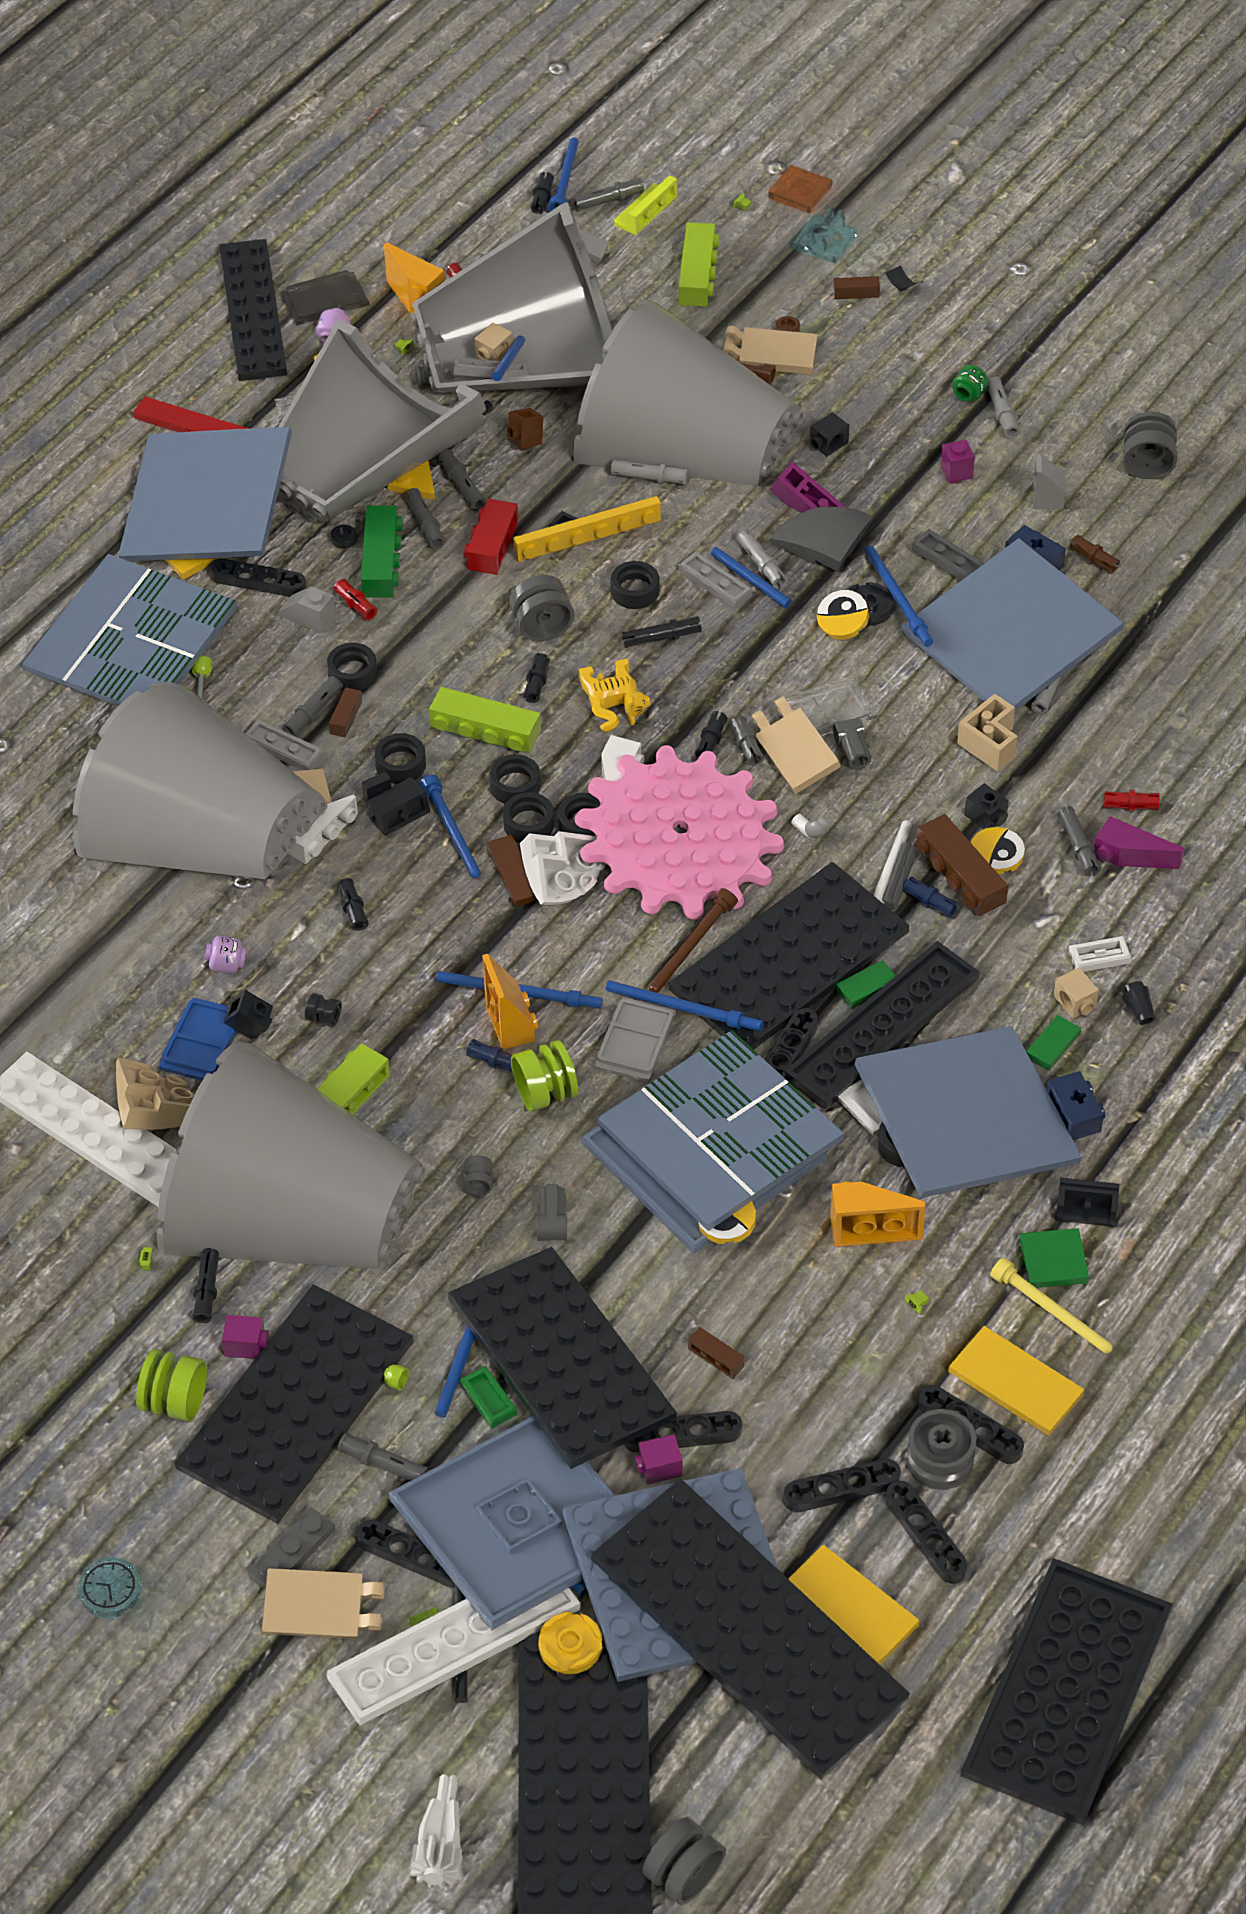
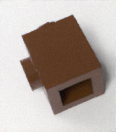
M531 408L510 411L507 427L508 440L523 450L541 445L544 416Z

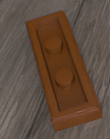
M512 834L486 842L487 850L514 906L518 907L537 901L538 899L530 886L525 872L522 854Z

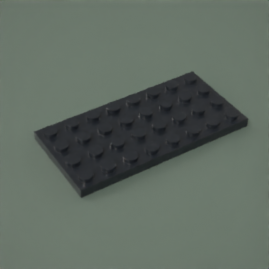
M832 861L670 981L668 987L679 999L728 1012L731 1010L743 1012L744 1016L764 1021L763 1030L759 1032L744 1027L740 1029L729 1027L725 1022L699 1016L721 1036L733 1030L754 1050L785 1027L796 1010L810 1008L835 989L837 983L851 977L909 932V925Z
M552 1246L448 1292V1300L570 1469L676 1420V1410Z
M313 1284L268 1341L267 1347L261 1350L176 1460V1469L278 1524L340 1442L342 1436L349 1430L384 1383L385 1370L391 1365H397L414 1343L413 1335Z
M1053 1558L961 1769L960 1776L1084 1826L1172 1611L1173 1603Z

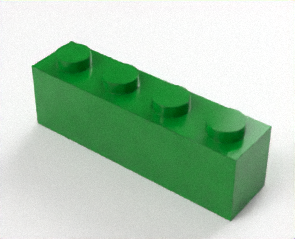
M366 506L361 587L366 597L393 598L394 587H399V571H395V568H400V553H397V550L402 548L401 534H398V531H403V516H398L397 506Z

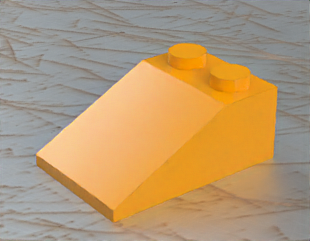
M388 242L384 244L387 283L410 314L414 313L413 302L445 282L444 270Z
M489 954L482 955L486 1009L501 1047L505 1050L535 1042V1030L538 1029V1022L535 1013H530L528 1010L530 1003L526 991L521 992L518 982Z
M844 1181L832 1184L830 1219L834 1247L923 1240L925 1201L865 1182Z

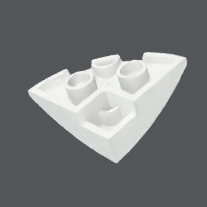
M558 832L555 836L529 833L520 843L525 872L540 904L556 905L570 902L584 895L598 881L596 879L606 863H587L580 856L581 849L586 844L595 841L596 836Z

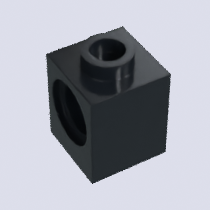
M833 412L810 426V445L826 457L849 443V424Z

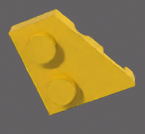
M429 461L387 485L388 490L407 494L409 489L417 488L420 490L423 498L434 500L435 492Z

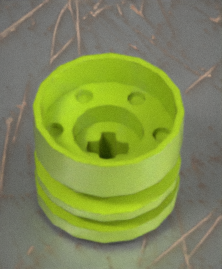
M560 1040L552 1041L550 1049L546 1044L540 1045L539 1060L531 1049L512 1054L511 1067L521 1099L528 1111L533 1112L548 1107L550 1105L549 1092L559 1103L564 1101L565 1095L569 1099L578 1096L575 1067Z
M152 1349L144 1361L139 1376L136 1392L137 1409L146 1413L152 1410V1413L155 1415H161L167 1407L168 1416L172 1419L185 1422L194 1420L201 1406L206 1388V1361L201 1358L184 1355L177 1363L175 1353L170 1351L164 1353L161 1349Z

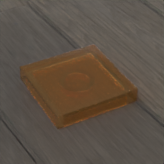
M790 165L768 191V198L810 213L832 187V180Z

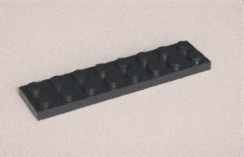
M267 239L219 244L239 381L287 376Z
M936 941L784 1071L786 1079L827 1110L838 1100L839 1095L862 1079L855 1066L856 1058L893 1051L899 1048L979 979L980 971L939 941Z

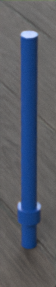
M874 546L866 547V555L908 619L911 631L920 638L925 647H930L934 641L927 631L928 626L922 618L918 617Z
M438 971L437 982L485 990L484 978ZM518 984L521 992L526 991L528 997L567 1003V1006L575 1008L586 1006L601 1009L603 1005V998L583 995L581 991L569 990V992Z
M608 980L606 984V991L725 1022L729 1027L737 1029L744 1027L759 1032L764 1027V1021L744 1016L743 1012L735 1010L728 1012Z

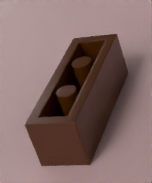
M879 276L834 278V300L880 298Z
M345 688L329 722L330 734L346 738L362 704L361 691Z
M699 1327L688 1339V1350L730 1378L734 1379L744 1368L745 1356L703 1328Z

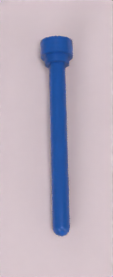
M576 137L571 138L569 141L557 192L549 201V212L568 202L565 195L579 140Z
M437 775L425 776L420 780L419 785L426 791L428 799L433 801L470 876L478 878L481 871L441 795L442 783Z

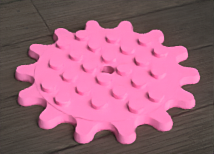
M665 745L657 751L656 763L650 765L641 764L631 755H623L617 762V768L622 775L621 779L609 781L596 777L588 784L589 793L600 801V806L593 809H581L575 816V823L580 828L593 831L597 838L581 849L580 856L587 863L604 862L610 866L611 874L604 881V888L609 893L617 894L627 888L639 890L642 894L641 908L648 914L659 912L665 902L675 901L682 906L687 918L693 920L700 919L704 914V903L709 899H714V896L721 888L728 889L737 897L738 903L733 910L740 909L744 904L743 895L739 890V886L742 883L753 882L760 886H767L772 882L771 870L760 862L761 856L768 853L778 854L784 850L783 838L778 834L766 831L762 827L764 822L777 816L778 809L776 804L771 800L757 801L747 795L748 790L751 789L754 783L753 776L749 771L743 770L731 776L719 773L716 769L718 763L716 755L711 751H705L698 757L697 761L687 763L677 758L671 746ZM680 825L687 832L683 834L677 833L674 828Z

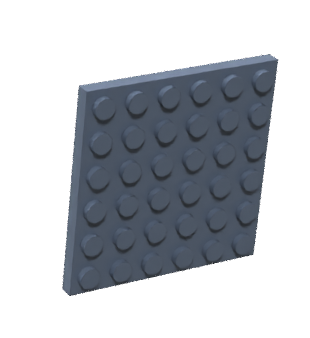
M742 1468L684 1481L777 1568ZM674 1483L563 1508L562 1514L617 1682L698 1663L591 1560L592 1553Z

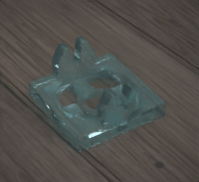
M830 207L824 214V217L816 214L813 215L794 240L793 249L836 264L857 236V229L845 225L846 218L842 210L838 211L835 218L833 207ZM817 228L827 229L826 233L816 234L812 231ZM835 233L842 235V242L834 240L833 236ZM825 238L830 239L831 242L827 244Z

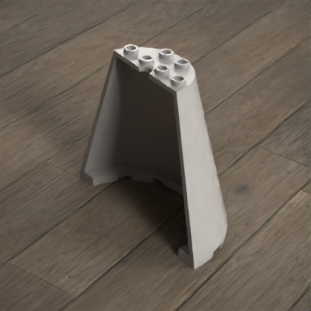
M568 202L556 207L413 302L415 312L411 313L416 328H420L421 333L417 337L421 348H424L426 352L423 359L427 369L432 374L429 377V381L433 391L438 390L440 393L455 392L461 383L475 391L588 385L595 364L603 363L605 358L603 347L614 328L606 302L602 298L600 284L581 232H578L577 223ZM492 322L511 331L513 342L519 335L525 338V343L513 362L527 363L528 376L508 377L495 381L493 378L453 374L455 357L479 359L475 354V338Z
M650 300L638 302V309L636 311L629 309L611 332L603 347V353H605L603 363H596L578 417L577 424L583 427L581 434L575 437L574 462L609 468L612 467L613 459L658 466L663 463L667 467L688 469V477L758 486L763 477L769 475L774 460L777 461L780 458L782 447L785 443L788 444L790 442L795 427L801 425L803 413L800 412L799 406L660 304Z
M339 319L278 426L290 427L292 431L278 493L288 501L287 505L294 512H303L314 523L317 520L328 522L478 431L487 419L486 416L482 415L486 407L480 393L461 383L455 390L460 401L458 405L450 409L433 402L415 389L400 382L399 377L383 361L379 359L374 361L371 358L374 354L358 329Z
M158 682L148 685L149 689L143 693L139 691L134 692L106 720L98 732L99 737L102 739L96 750L89 749L82 766L73 805V815L78 816V827L76 826L73 829L77 856L86 859L266 879L278 867L283 858L293 850L296 844L295 837H302L310 830L314 822L324 814L328 807L324 797L189 688L172 682Z
M242 1040L231 1044L216 1059V1064L219 1065L217 1071H214L213 1074L207 1073L197 1089L178 1132V1135L183 1137L180 1148L177 1147L176 1153L171 1152L162 1185L157 1215L158 1220L164 1221L162 1227H159L157 1231L159 1252L167 1255L201 1257L203 1249L213 1248L219 1252V1258L378 1269L382 1259L386 1260L390 1254L392 1236L399 1233L403 1218L399 1217L402 1210L410 1208L414 1198L412 1191L416 1183L420 1184L422 1182L425 1167L417 1159L254 1044Z

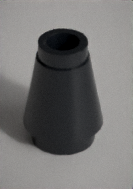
M1142 981L1126 985L1122 989V999L1140 1025L1153 1022L1156 1017L1148 986H1145Z

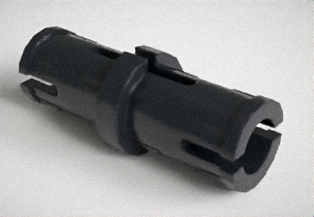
M542 172L539 176L538 184L534 187V198L530 209L535 214H538L539 207H541L539 213L542 214L546 209L547 201L551 198L554 176L550 172H547L545 179V172Z
M544 653L534 655L532 667L526 675L527 685L523 698H526V701L529 703H537L540 700L542 687L547 682L546 672L550 658H547L548 656Z
M719 711L712 712L707 727L703 728L701 732V741L695 751L697 758L705 751L713 752L715 746L720 743L722 739L721 732L728 720L723 712H721L718 720L716 718Z
M342 879L337 883V889L342 898V909L348 914L353 930H364L369 925V922L363 910V899L361 896H358L352 879ZM351 899H352V901H353V904H354V906H355V909H353V907H352V904H351V901H350Z

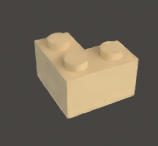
M993 694L959 722L957 744L998 772L1016 756L1018 736L1011 732L1013 729L1015 707L998 695Z

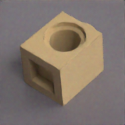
M492 322L475 338L476 357L482 360L501 361L513 343L512 332Z
M1080 967L1056 978L1054 997L1072 1019L1082 1014H1089L1096 1008L1099 990Z

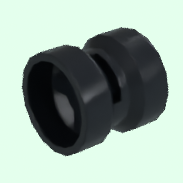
M312 993L306 1004L305 1019L312 1022L320 1020L325 1026L333 1028L339 1020L342 1002L334 998L325 1000L323 995Z

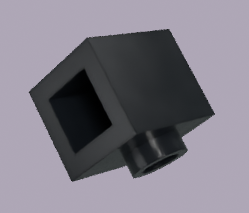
M983 783L966 797L964 815L983 829L1001 826L1008 818L1009 800Z
M245 989L230 1000L223 1023L252 1039L259 1033L266 1032L272 1022L270 1015L273 1006Z

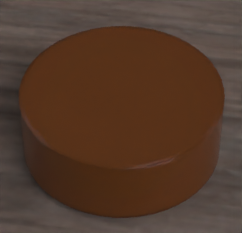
M784 316L776 321V330L800 332V322L795 317Z

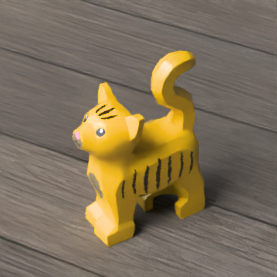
M627 658L615 661V677L604 679L601 673L595 679L591 676L594 674L591 666L579 669V679L583 690L589 695L592 712L597 718L608 720V722L600 725L601 731L611 732L619 724V717L607 709L624 704L631 725H634L635 717L642 714L645 708L651 705L650 697L638 691L635 680L628 673L630 669Z

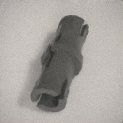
M737 716L740 725L733 718L730 721V727L737 737L736 743L738 748L743 750L749 765H756L753 756L756 757L758 764H760L764 760V755L757 745L758 739L755 733L750 730L744 716Z

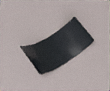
M902 266L886 272V276L891 284L900 291L908 290L923 282H913L907 277Z

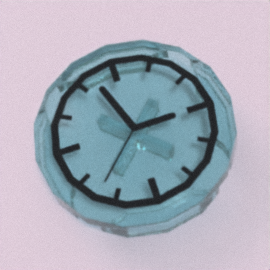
M116 1557L102 1558L91 1563L83 1571L78 1581V1595L82 1605L92 1615L101 1618H116L137 1604L141 1596V1578L136 1567L127 1560Z

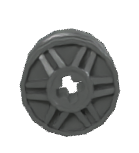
M1142 412L1131 417L1125 424L1123 431L1124 465L1126 470L1133 476L1140 479H1158L1170 474L1176 467L1177 429L1175 422L1169 416L1160 412Z

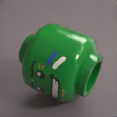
M966 365L955 376L952 382V389L956 397L961 401L974 402L986 390L989 384L988 377L980 367Z

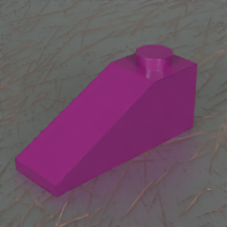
M793 461L769 488L785 504L801 513L819 507H845Z
M1111 816L1095 837L1094 843L1095 856L1116 866L1180 869L1182 866L1183 847Z

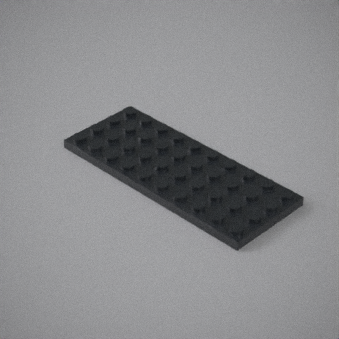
M681 1478L592 1553L591 1560L820 1780L831 1772L910 1696V1693Z
M539 1631L519 1642L518 1914H652V1881L643 1875L644 1863L651 1852L647 1675L617 1682L603 1636L602 1652L598 1661L588 1670L577 1674H563L552 1670L543 1661L539 1653V1636L541 1634Z

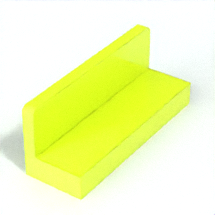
M669 175L660 184L653 183L614 219V225L637 235L677 198V178Z

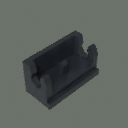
M411 777L365 801L368 810L374 814V816L370 817L371 821L382 831L384 836L431 812L426 791Z
M1060 1178L1056 1221L1115 1227L1119 1184Z

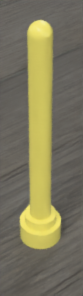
M1003 1257L995 1264L990 1276L997 1282L1012 1284L1103 1353L1107 1354L1112 1351L1113 1347L1109 1341L1019 1276L1014 1268L1015 1265L1007 1258Z

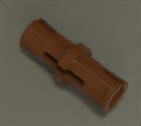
M1079 534L1072 539V542L1076 544L1070 543V549L1084 556L1088 563H1095L1109 574H1113L1118 569L1114 564L1120 565V560L1103 551V547L1099 544L1094 545Z

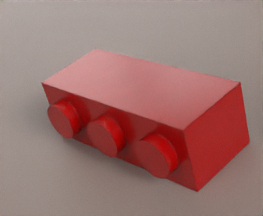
M488 498L485 507L479 511L478 525H474L472 528L471 542L465 545L464 558L467 559L468 570L498 575L518 524L517 503Z

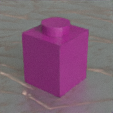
M967 440L943 444L941 467L948 482L953 483L972 479L975 456Z
M227 1315L222 1336L224 1357L255 1359L262 1348L267 1347L269 1341V1330H264L263 1318Z
M675 1434L639 1443V1455L634 1456L638 1474H644L647 1485L683 1476V1460Z

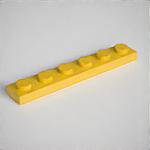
M655 496L514 537L515 557L518 562L661 521V502Z

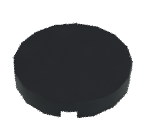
M866 582L865 585L859 586V584H856L848 589L860 594L867 603L869 619L866 626L884 623L891 617L894 611V599L889 589L883 585Z

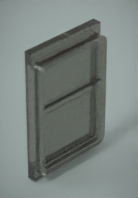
M347 270L287 286L286 290L281 292L283 302L286 304L296 326L319 320L325 310L338 308L347 312L369 306V300L354 272Z

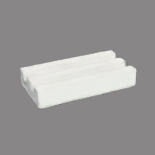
M1123 936L1069 946V954L1072 956L1073 965L1075 964V969L1080 967L1083 972L1131 963V955ZM1120 947V948H1118V949H1113V950H1107V951H1106V949H1112V948ZM1095 952V953L1085 954V955H1080V956H1079V954Z

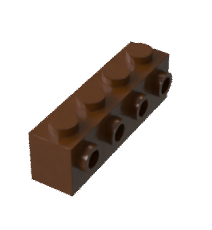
M946 814L918 827L916 846L919 852L929 858L934 869L942 873L951 889L956 890L962 896L964 903L969 909H973L980 917L1007 903V883Z

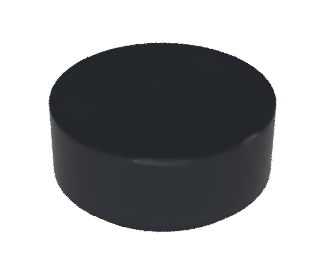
M346 524L333 528L331 531L332 544L339 549H348L354 546L357 542L355 528Z

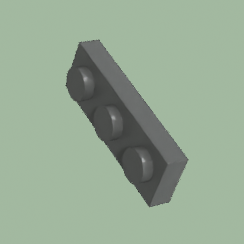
M931 529L926 530L912 542V550L961 581L985 564Z
M311 1507L248 1571L249 1578L266 1590L268 1568L297 1570L335 1531V1524Z

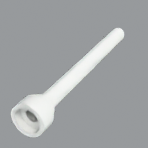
M908 820L903 821L873 894L883 904V899L903 844L907 841L912 828V824Z

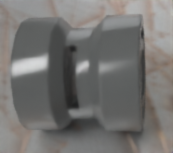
M474 1155L465 1159L463 1172L466 1176L463 1178V1190L473 1196H482L490 1193L492 1190V1178L490 1175L492 1174L493 1163L491 1159L482 1155Z

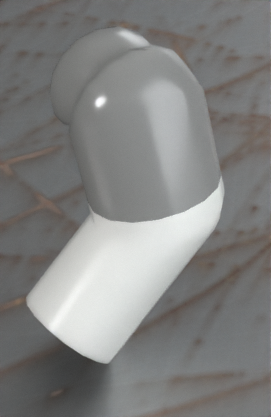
M797 814L791 822L803 835L810 839L823 836L825 831L830 828L829 822L824 817H819L817 821L809 822L802 814Z

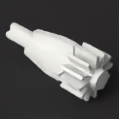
M443 1774L440 1776L437 1799L434 1798L430 1801L420 1825L418 1845L414 1844L410 1875L417 1876L416 1882L418 1883L425 1880L428 1883L427 1887L439 1885L440 1888H443L444 1881L452 1886L455 1879L459 1880L462 1848H460L459 1802L455 1800L458 1778L455 1775L448 1777Z

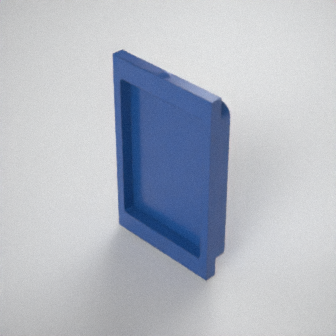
M193 997L188 1002L162 1054L163 1059L159 1065V1070L203 1081L207 1073L213 1074L214 1071L216 1072L219 1067L216 1064V1059L232 1044L238 1032L223 1023L229 1006Z

